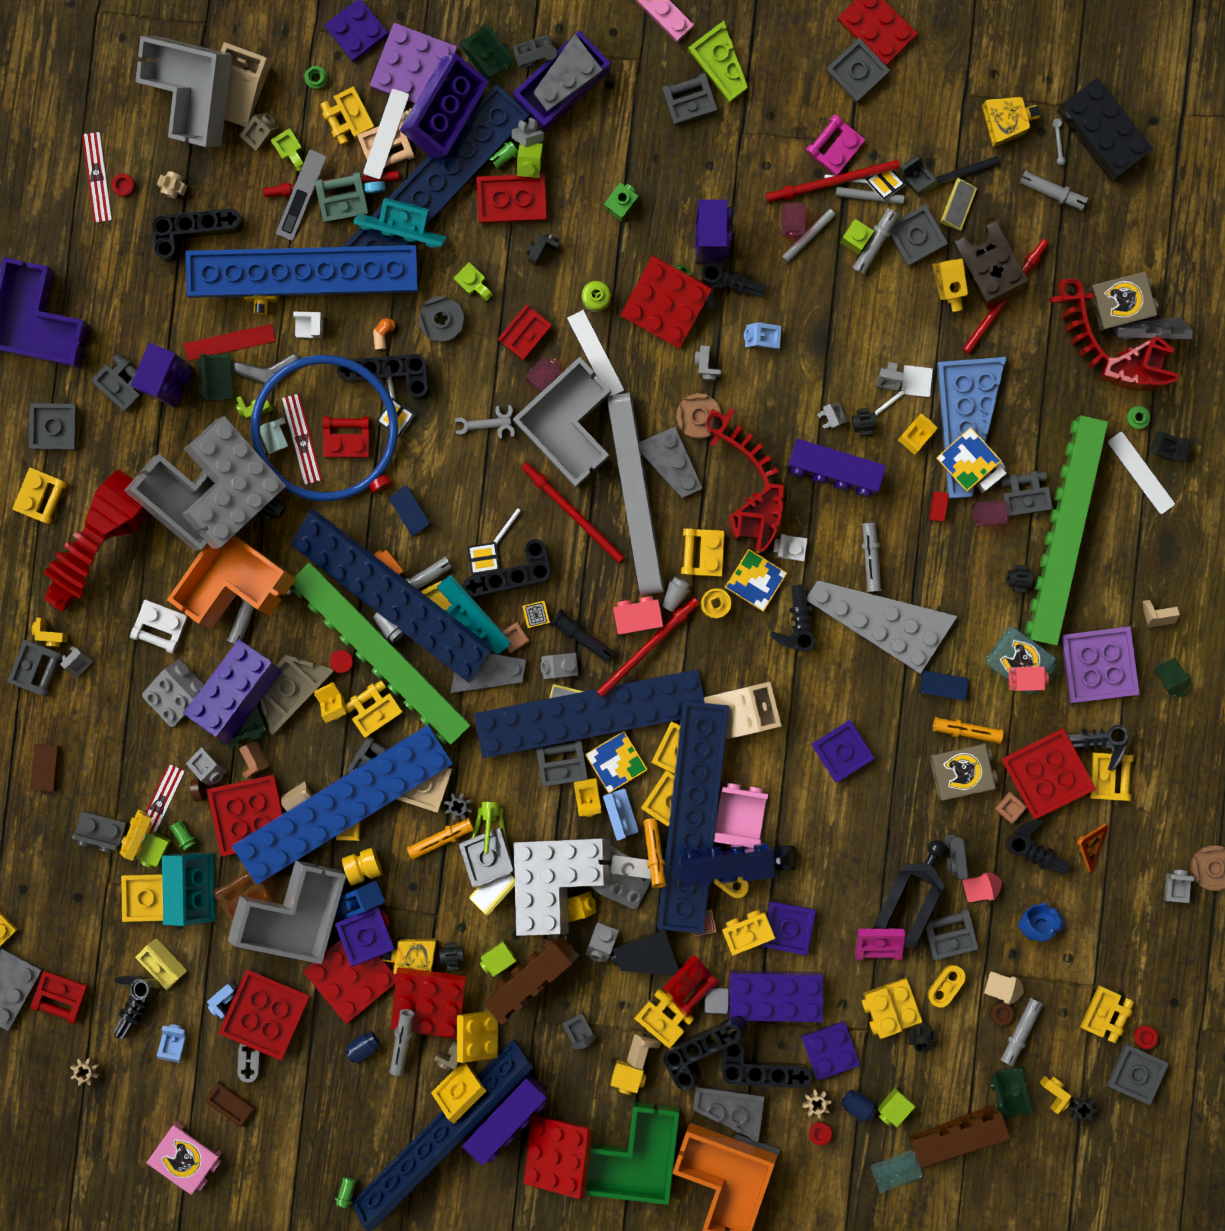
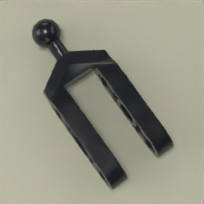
M933 840L928 844L929 855L925 863L902 866L873 926V929L888 928L911 876L931 884L904 943L905 947L913 951L917 948L945 887V884L933 868L937 858L943 856L946 850L945 844L940 840Z

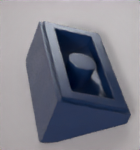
M407 485L388 498L412 537L432 525Z
M923 670L919 693L966 701L968 678Z

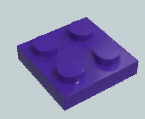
M362 0L354 1L324 25L353 63L388 36V32Z
M851 720L846 721L811 743L835 783L875 759Z
M770 901L767 918L775 939L763 943L761 946L807 955L816 910Z
M379 907L335 923L351 967L395 951Z
M845 1021L801 1035L816 1080L860 1066Z

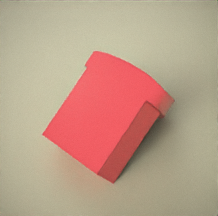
M983 873L981 876L962 880L968 902L989 899V901L995 900L1002 885L1001 879L993 873Z

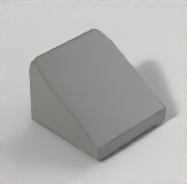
M711 988L705 994V1013L728 1014V988Z

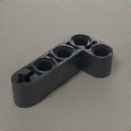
M231 208L158 216L152 222L155 253L163 261L173 262L179 255L178 239L237 233L244 227V220L237 210ZM234 216L236 220L233 221V225H230L228 221H231V217ZM213 218L215 220L214 225L211 228H205L206 220ZM185 221H192V226L189 230H182V225ZM164 223H169L168 231L161 233L160 226ZM170 245L172 247L171 252L168 255H162L163 247Z
M419 354L350 359L365 368L370 364L376 365L377 370L374 375L380 381L406 379L407 390L412 398L416 400H422L429 394L428 366L425 359ZM418 360L422 362V368L419 371L411 370L410 367L413 361ZM393 362L399 363V370L396 373L388 372L389 364ZM337 366L339 377L346 383L369 382L356 372H350V376L347 377L343 373L347 368ZM416 383L424 385V390L420 394H415L412 391Z
M532 539L526 543L525 553L528 564L470 576L464 580L463 589L470 597H480L547 581L550 578L551 569L544 543L538 539ZM532 544L541 545L542 552L538 556L530 554L529 548ZM544 566L547 569L546 576L537 578L534 575L535 568ZM515 571H522L525 578L521 583L513 582L512 574ZM493 576L501 577L502 584L500 587L492 588L490 586V579ZM485 578L488 591H484V587L476 588V593L468 590L471 581L481 584L483 583L481 579Z
M735 1016L674 1044L665 1053L663 1061L675 1085L684 1091L691 1089L701 1077L696 1061L738 1042L747 1031L746 1021L741 1017ZM729 1029L734 1030V1031L730 1032L729 1034L727 1033V1031H728ZM711 1035L717 1037L719 1043L713 1041ZM692 1044H695L699 1048V1051H696L693 1048ZM673 1053L678 1054L680 1060L676 1059ZM684 1073L688 1074L691 1080L686 1079Z
M740 1040L734 1043L740 1047L736 1054H729L727 1047L722 1049L721 1072L723 1079L728 1084L805 1088L812 1081V1074L805 1064L745 1061L744 1047ZM730 1067H736L738 1074L735 1077H728L726 1070ZM751 1069H760L761 1075L755 1079L749 1076ZM776 1069L784 1071V1076L779 1080L772 1078V1073ZM788 1070L791 1071L792 1075H799L800 1071H803L806 1076H803L800 1081L797 1076H790L791 1080H789Z

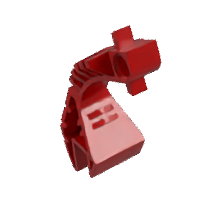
M1062 279L1057 283L1059 296L1050 297V303L1076 302L1077 307L1069 308L1063 312L1062 320L1078 315L1079 320L1069 323L1064 329L1068 333L1081 327L1082 333L1072 338L1070 343L1073 345L1083 339L1086 340L1088 346L1080 350L1078 355L1081 357L1090 350L1096 357L1087 366L1092 368L1100 360L1104 364L1100 379L1110 383L1114 381V384L1119 387H1126V389L1136 391L1140 389L1141 391L1161 389L1178 380L1179 376L1177 373L1162 369L1164 358L1173 353L1174 348L1158 336L1135 349L1131 347L1126 348L1125 351L1118 353L1117 358H1111L1105 354L1091 332L1085 308V300H1091L1094 293L1084 294L1083 285L1077 279ZM1066 286L1074 287L1076 291L1075 296L1067 294Z
M730 408L725 416L712 409L705 423L707 432L714 436L710 446L715 447L719 439L732 446L750 461L764 484L761 493L757 494L754 492L751 494L753 499L747 497L745 499L746 504L728 518L733 540H737L739 536L756 538L754 552L759 555L769 546L779 527L782 517L781 513L783 512L782 498L784 485L769 483L767 478L779 474L777 467L767 473L764 472L762 466L771 461L769 455L760 462L753 457L762 450L763 446L761 443L751 452L744 448L753 439L754 436L749 433L741 445L734 440L743 427L738 425L731 438L722 434L734 410ZM717 418L722 422V427L717 430L712 429L709 421Z
M120 469L110 475L95 491L85 520V528L82 532L76 531L73 536L77 539L75 543L68 541L64 545L70 552L59 551L55 557L61 561H51L49 564L51 568L44 570V574L54 581L48 587L44 600L61 612L69 607L75 597L79 599L83 597L82 588L85 587V578L90 573L89 565L93 564L94 556L103 542L112 537L136 532L149 514L145 511V508L124 491L134 479Z

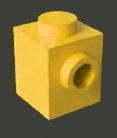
M617 1060L611 1079V1086L619 1088L618 1091L631 1095L632 1092L637 1093L639 1087H644L647 1075L643 1074V1069L634 1068L627 1062Z

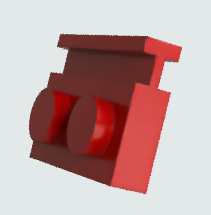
M526 304L501 334L498 341L524 361L550 330L552 324Z

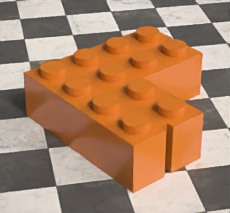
M234 534L221 548L212 549L206 543L167 600L195 622L212 630L236 595L240 596L257 610L271 616L282 600L279 598L280 594L285 596L296 578Z
M693 1123L689 1124L672 1174L716 1190L702 1231H725V1227L730 1228L729 1231H752L777 1154Z

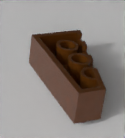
M559 935L555 940L552 937L549 938L541 946L543 948L542 951L538 953L535 950L525 959L527 963L524 966L518 964L510 972L511 977L506 979L504 976L494 985L497 989L483 1005L501 1025L508 1020L514 1011L520 1010L531 999V995L535 997L547 985V982L551 983L577 959L579 954L562 935Z
M994 1104L908 1137L919 1166H925V1168L933 1167L940 1161L951 1160L959 1155L1011 1139L1002 1114Z

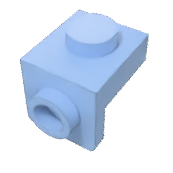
M171 1024L169 1027H162V1038L157 1052V1059L180 1063L187 1039L186 1031L181 1026Z

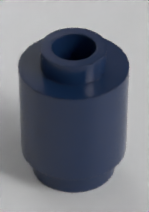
M370 1031L369 1033H363L347 1044L348 1050L345 1052L352 1063L356 1061L360 1064L378 1052L377 1049L381 1047V1044L375 1034Z
M850 1089L841 1101L844 1110L861 1122L865 1120L870 1121L876 1112V1109H874L875 1103L857 1090L853 1091Z

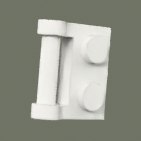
M144 600L130 638L146 641L166 649L168 653L174 654L189 616ZM144 624L172 634L170 641L143 631Z

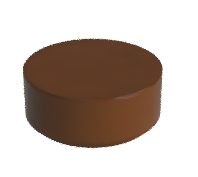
M199 778L193 779L190 782V793L195 802L206 799V788Z
M997 1002L991 1007L990 1016L996 1024L1005 1026L1012 1022L1014 1010L1004 1002Z

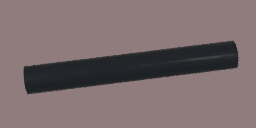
M995 156L935 177L938 183L937 186L1000 165L999 157Z

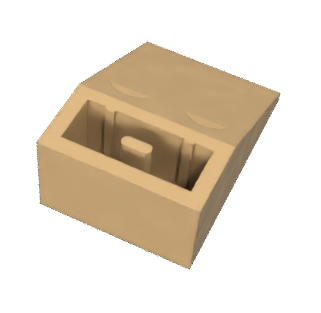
M224 42L221 51L232 54L225 120L246 127L251 120L271 64L264 56Z
M771 682L704 697L705 703L729 705L725 739L781 727Z

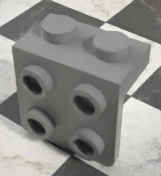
M178 659L156 677L143 692L142 696L170 727H173L185 716L183 714L204 684Z
M610 846L611 860H602L601 864L611 865L612 858L614 855L623 857L630 856H627L617 848ZM627 862L621 868L623 875L611 873V886H591L601 895L636 909L646 893L651 879L628 876L629 874H626L624 871L625 867L631 865L633 870L634 865Z

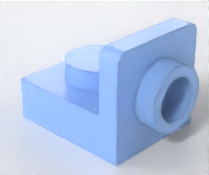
M759 322L746 326L744 332L745 347L780 349L781 326Z
M232 980L207 1001L209 1004L208 1009L215 1017L219 1016L223 1019L228 1012L220 1002L222 1001L225 1005L235 996L233 991L237 986Z

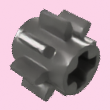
M463 792L457 798L452 793L451 797L453 800L451 802H444L446 805H449V809L445 811V814L451 812L453 820L459 815L464 820L466 819L464 812H472L471 808H467L468 803L472 800L463 799ZM457 800L458 803L463 802L462 812L453 810L454 801Z

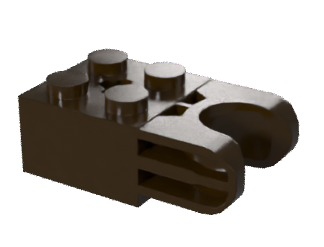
M993 217L985 221V229L988 234V239L985 243L979 246L972 245L965 239L963 234L953 237L954 247L960 258L963 259L967 273L987 310L1029 289L1028 279ZM995 274H1001V277H1000V278H997V277L994 276V275H995Z

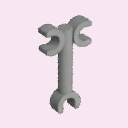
M508 405V413L502 415L500 407L496 406V415L499 417L496 419L466 421L461 417L456 418L455 423L464 424V428L456 431V434L464 435L468 430L500 427L498 429V437L500 439L503 438L502 432L506 429L510 430L511 438H514L515 431L511 426L513 409L511 405Z

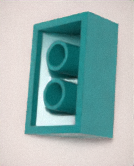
M186 853L162 856L163 925L187 926L216 921L214 853Z

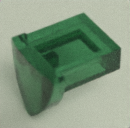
M1175 657L1154 668L1156 675L1170 695L1175 697H1182L1190 685L1191 676L1185 673Z

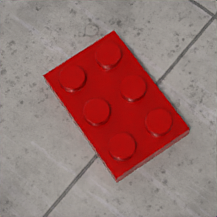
M855 0L837 18V21L856 40L860 38L885 66L918 34L884 0Z
M540 174L539 178L517 175L477 177L479 224L547 221L545 174Z

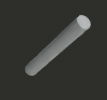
M843 187L836 188V196L895 204L904 203V195L893 194L883 201L874 191Z
M829 209L782 256V259L788 263L836 214Z

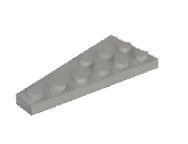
M818 580L806 597L807 602L919 674H921L957 618L955 615Z

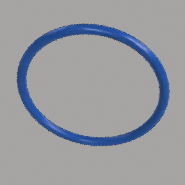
M313 355L285 365L266 382L255 401L252 411L251 437L254 450L286 485L285 490L308 500L337 501L364 491L370 486L372 481L384 473L396 449L398 417L388 390L370 370L344 357ZM316 364L342 366L363 376L379 393L386 407L389 419L388 444L378 466L358 484L336 492L310 491L286 480L270 463L261 441V414L271 391L290 373Z

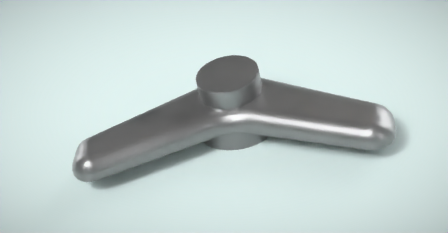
M294 353L268 368L234 362L233 371L237 375L265 385L278 370L300 359V356Z

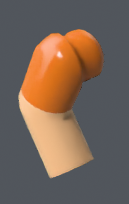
M381 319L375 327L373 336L376 351L386 350L385 335L396 327L393 319Z

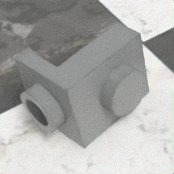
M700 346V352L695 351L694 365H699L698 376H703V380L715 381L716 377H721L722 370L708 369L710 346Z
M576 653L541 657V672L544 679L578 676Z
M1174 869V873H1166L1164 900L1189 903L1191 881H1194V876L1188 875L1186 870Z
M597 922L585 955L596 962H607L619 930Z

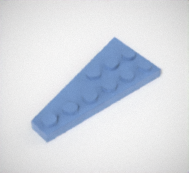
M1006 357L937 363L944 450L970 427L985 442ZM946 469L948 499L972 497L974 487L967 492Z

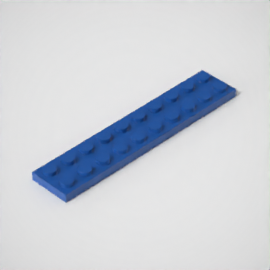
M416 245L186 251L187 298L418 292Z
M429 724L234 843L232 848L257 885L452 765L453 762Z

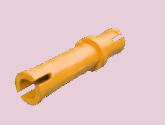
M935 717L933 722L934 732L952 734V737L956 738L963 736L1001 744L1003 739L1002 729L962 723L958 719L952 721Z
M468 817L453 826H446L445 830L427 837L412 846H408V853L411 859L415 860L449 842H456L457 838L475 831V828Z
M650 818L643 822L649 859L647 868L650 869L652 888H663L667 885L664 874L666 864L665 860L662 859L658 820Z

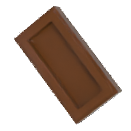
M35 744L30 789L55 791L60 746Z
M219 1081L204 1100V1102L239 1127L243 1126L255 1109L252 1104Z

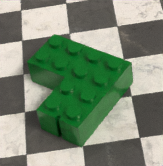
M633 1102L628 1147L591 1143L585 1195L669 1205L679 1107L658 1105V1109H654V1104Z

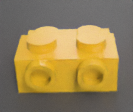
M907 978L863 993L865 999L861 1000L866 1013L870 1012L873 1020L869 1022L873 1035L878 1034L880 1039L902 1032V1029L922 1023Z

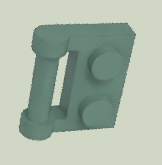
M360 172L353 173V176L322 181V179L315 180L323 222L368 213ZM355 185L356 187L354 192L325 196L324 190Z

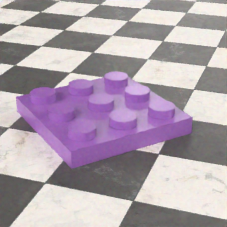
M393 23L369 86L390 95L392 89L408 93L407 102L415 104L442 57L456 53L458 48L455 45Z
M1130 626L1061 635L1070 703L1139 695Z

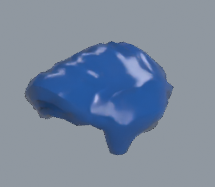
M1046 902L1032 905L1021 915L1018 922V929L1022 931V934L1027 939L1039 942H1047L1053 939L1058 931L1064 929L1062 915Z

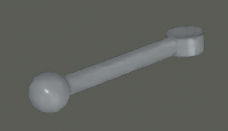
M1055 119L1052 122V126L1056 131L1057 164L1062 166L1066 162L1062 153L1060 135L1062 121Z

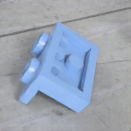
M621 789L603 795L616 840L618 841L626 838L628 835L637 833L638 828L626 790Z

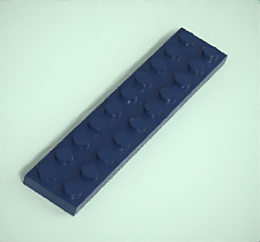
M496 84L474 107L447 155L434 159L429 155L389 199L429 209L427 227L490 160V157L512 137V129L519 128V121L526 122L530 118V114ZM382 206L371 217L380 219ZM360 228L343 247L410 245L411 242L404 240L402 236H387L382 234L380 230H364Z
M315 509L309 511L291 545L389 622L398 626V629L461 678L470 683L477 675L493 647Z
M697 669L615 685L603 698L597 694L596 691L598 689L474 713L482 758L680 720L683 700L705 703L699 671Z
M682 701L665 851L666 865L664 867V874L667 885L661 888L657 929L701 934L704 931L729 705Z
M514 1039L498 1054V1058H494L477 1075L486 1092L454 1124L441 1111L353 1200L352 1205L366 1231H372L414 1190L415 1186L424 1177L428 1176L432 1169L441 1160L445 1159L448 1153L457 1144L462 1142L464 1137L529 1074L534 1066Z

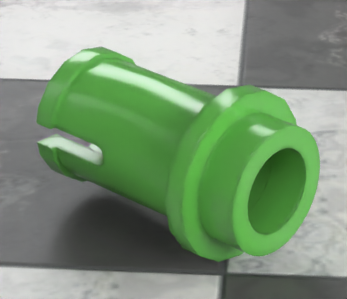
M511 141L508 144L505 142V146L490 157V160L497 169L513 156L514 158L517 157L518 150Z
M182 820L170 827V830L180 843L179 848H183L186 851L196 844L194 841L196 839L195 836H191Z
M343 1177L339 1195L335 1197L337 1206L349 1208L353 1204L351 1199L357 1180Z

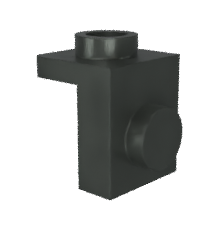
M919 155L908 160L901 167L903 180L918 197H921L938 185L937 179L926 169Z
M540 234L536 243L531 242L526 252L529 255L528 262L537 266L547 246L559 252L561 249V244L558 243L559 239L550 234H546V236Z
M1156 431L1151 454L1170 461L1185 462L1190 451L1191 440Z

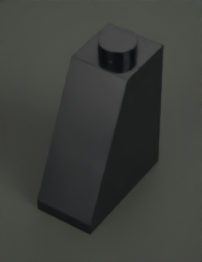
M657 930L613 946L614 952L610 954L614 966L619 965L620 971L675 975L679 971L665 930Z

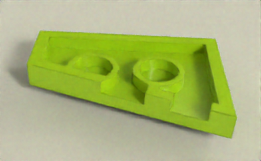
M722 21L688 47V51L725 99L731 103L744 93L748 87L735 55L732 41L729 38L725 21Z

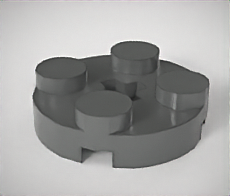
M444 296L433 297L425 302L419 313V326L424 335L431 341L449 342L462 332L464 314L460 305L452 299ZM442 313L444 317L448 316L445 325L435 322L438 319V314Z

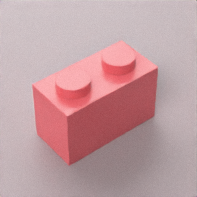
M653 596L639 598L640 603L631 604L630 600L617 602V607H613L618 635L663 627L658 599L653 600Z
M1009 667V690H1045V685H1048L1049 676L1048 672L1045 671V667Z

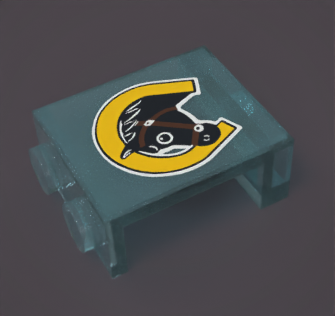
M1009 626L982 664L989 669L995 670L1009 681V667H1045V671L1048 672L1049 676L1056 666L1054 662L1057 658L1013 626ZM1023 690L1022 693L1030 696L1031 693L1036 694L1038 690Z

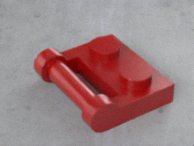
M323 416V457L370 458L369 416H362V419ZM331 427L362 428V434H331Z
M692 955L663 989L684 1016L689 1017L696 1004L711 988L714 989L718 985V981L711 976L701 960ZM702 980H704V983L685 1003L684 1000L687 998V996L696 988V986Z
M45 970L38 984L31 1004V1010L37 1012L41 1010L67 1019L68 1023L75 1024L88 985ZM43 996L71 1005V1011L43 1002Z

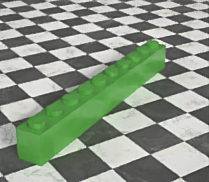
M1079 416L1076 420L1072 421L1070 433L1073 436L1071 443H1067L1065 456H1068L1066 465L1062 466L1060 478H1063L1062 485L1057 488L1055 500L1058 501L1056 510H1052L1050 516V523H1053L1051 532H1047L1045 538V545H1048L1046 554H1042L1040 560V567L1043 569L1041 576L1037 577L1035 589L1038 591L1036 599L1033 598L1030 605V612L1033 613L1031 621H1027L1025 627V634H1028V640L1058 645L1108 421L1086 416Z
M308 563L295 576L296 580L292 584L291 590L299 598L304 596L310 602L307 606L316 615L320 612L326 618L323 622L332 631L336 628L342 634L339 638L348 647L352 645L357 650L355 654L362 662L366 663L368 661L374 667L371 670L379 679L384 677L390 683L387 687L396 696L400 693L406 699L403 703L412 712L416 709L422 715L419 719L425 725L429 724L430 727L433 726L437 730L436 736L442 743L446 744L448 742L452 745L471 726L450 702L386 640L312 563Z

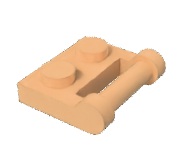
M401 122L399 123L391 148L402 144L404 150L388 156L384 167L407 158L408 160L415 158L407 137L399 131ZM379 127L357 135L367 160Z

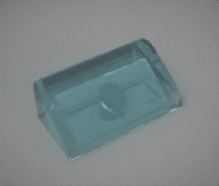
M912 1150L870 1167L880 1193L923 1177Z

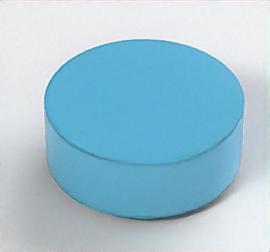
M384 181L362 184L365 194L381 193L386 190Z

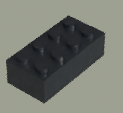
M1098 77L1061 104L1056 111L1111 182L1153 150V147Z

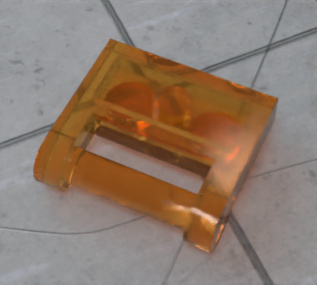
M247 869L245 873L222 888L217 887L213 890L214 896L231 922H233L240 896L268 902L273 901L263 882L256 885ZM249 880L252 881L253 887L228 902L226 895Z

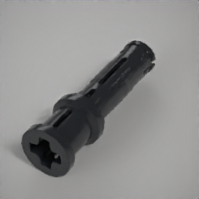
M563 609L559 610L549 624L550 626H556L564 632L565 637L574 638L605 663L614 653L613 650L581 628L578 620L574 621L564 614Z

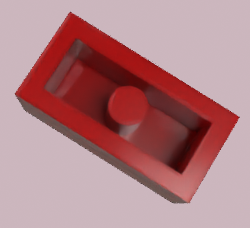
M933 492L928 520L942 523L945 521L949 493Z

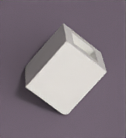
M293 312V317L296 319L295 336L297 338L323 339V315L321 312Z

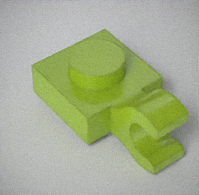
M289 128L271 139V142L283 161L290 158L297 171L300 172L304 163L299 157L298 152L303 149Z
M470 262L453 278L469 295L476 291L486 302L492 296L491 291L482 284L486 278Z

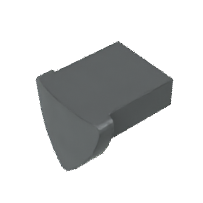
M583 1012L562 1022L572 1042L570 1044L572 1049L586 1048L597 1037L596 1032H592Z

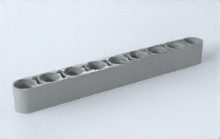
M628 392L608 396V406L639 591L641 596L664 592V584L643 459L638 447L640 441L632 395Z

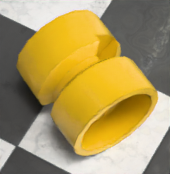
M711 589L701 599V610L709 618H722L731 608L730 596L722 589Z
M373 847L361 851L359 856L352 854L342 858L344 871L351 886L364 882L366 876L372 879L383 875L378 856Z

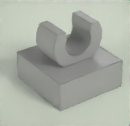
M532 117L529 118V124L521 120L519 121V128L512 129V138L525 147L542 142L544 139V133L537 129L538 122Z
M888 362L886 369L881 368L876 387L895 391L899 390L903 379V372L897 371L898 363Z
M839 401L824 406V411L818 413V417L827 416L828 423L824 424L823 428H834L848 422Z
M72 646L70 648L72 652L67 657L63 655V661L60 664L66 671L78 678L93 663V660L87 654Z

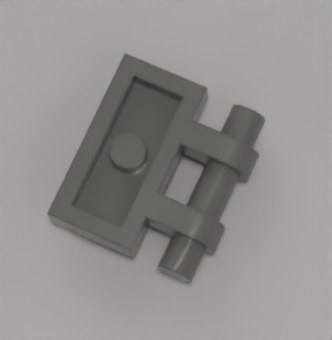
M117 353L112 358L117 366L112 369L106 364L91 382L124 412H127L141 395L134 387L130 386L133 379L127 383L120 375L126 372L131 378H134L137 370L131 365L132 362L129 359L123 358Z
M1030 471L1026 475L1017 476L1016 474H1011L1006 478H1000L1001 487L1010 486L1011 493L1002 494L1006 517L1052 510L1049 487L1040 488L1039 486L1040 481L1047 480L1046 472L1037 473V471ZM1030 483V490L1019 491L1020 484Z

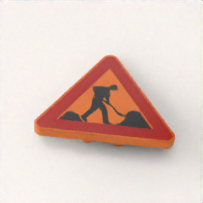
M1107 824L1101 825L1086 836H1081L1076 843L1080 847L1079 851L1082 853L1087 871L1089 872L1093 871L1108 829Z

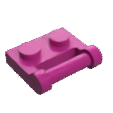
M833 115L829 120V125L813 145H809L805 151L836 176L842 171L866 139L845 124L840 117ZM836 129L842 132L825 155L821 154L819 150Z
M858 929L855 960H863V958H894V960H902L905 939L904 929Z

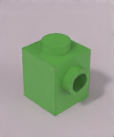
M619 183L604 203V209L623 222L638 201L637 191L629 184L624 186L622 183Z

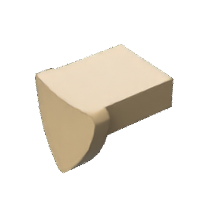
M1150 600L1142 601L1148 628L1175 624L1180 615L1178 607L1155 610Z
M303 782L281 796V803L285 810L288 811L314 794L307 784Z
M990 971L984 994L1004 1000V1003L1008 1005L1016 1002L1023 995V985L1017 977L1012 976L1010 978Z
M634 1034L626 1062L634 1068L643 1069L649 1047L660 1048L661 1041Z

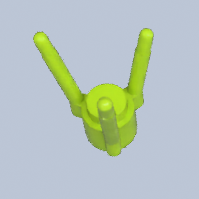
M482 802V806L478 807V816L474 826L475 831H473L471 839L477 836L483 817V820H486L485 854L489 852L491 821H497V816L499 826L503 829L506 837L503 809H500V803Z

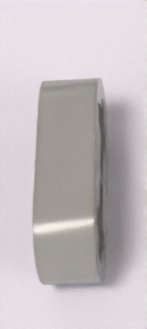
M240 1044L238 1049V1077L243 1082L249 1083L259 1076L261 1052L254 1050L251 1052V1058H248V1050H244L246 1046ZM248 1062H251L250 1069L255 1072L250 1077H247V1073H243V1070L248 1066Z

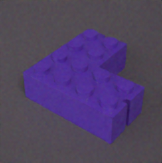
M3 257L0 269V352L80 369L84 348L80 347V344H85L89 324L80 319L46 313L55 271L45 265L25 263L24 261Z

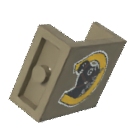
M1146 271L1098 283L1088 288L1089 293H1094L1091 303L1099 332L1143 319H1153L1157 316L1159 310L1158 303L1152 297L1151 290L1153 285L1151 278L1147 277Z
M981 743L977 744V746L929 755L939 800L942 801L996 789L994 783L998 782L995 770H991L990 761L993 758L990 747L986 748V744Z

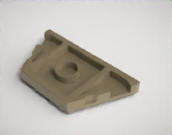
M289 655L283 657L276 665L282 672L260 700L263 714L266 717L269 731L272 735L332 675L333 669Z

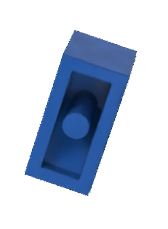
M377 881L340 896L336 910L339 921L366 912L385 902Z

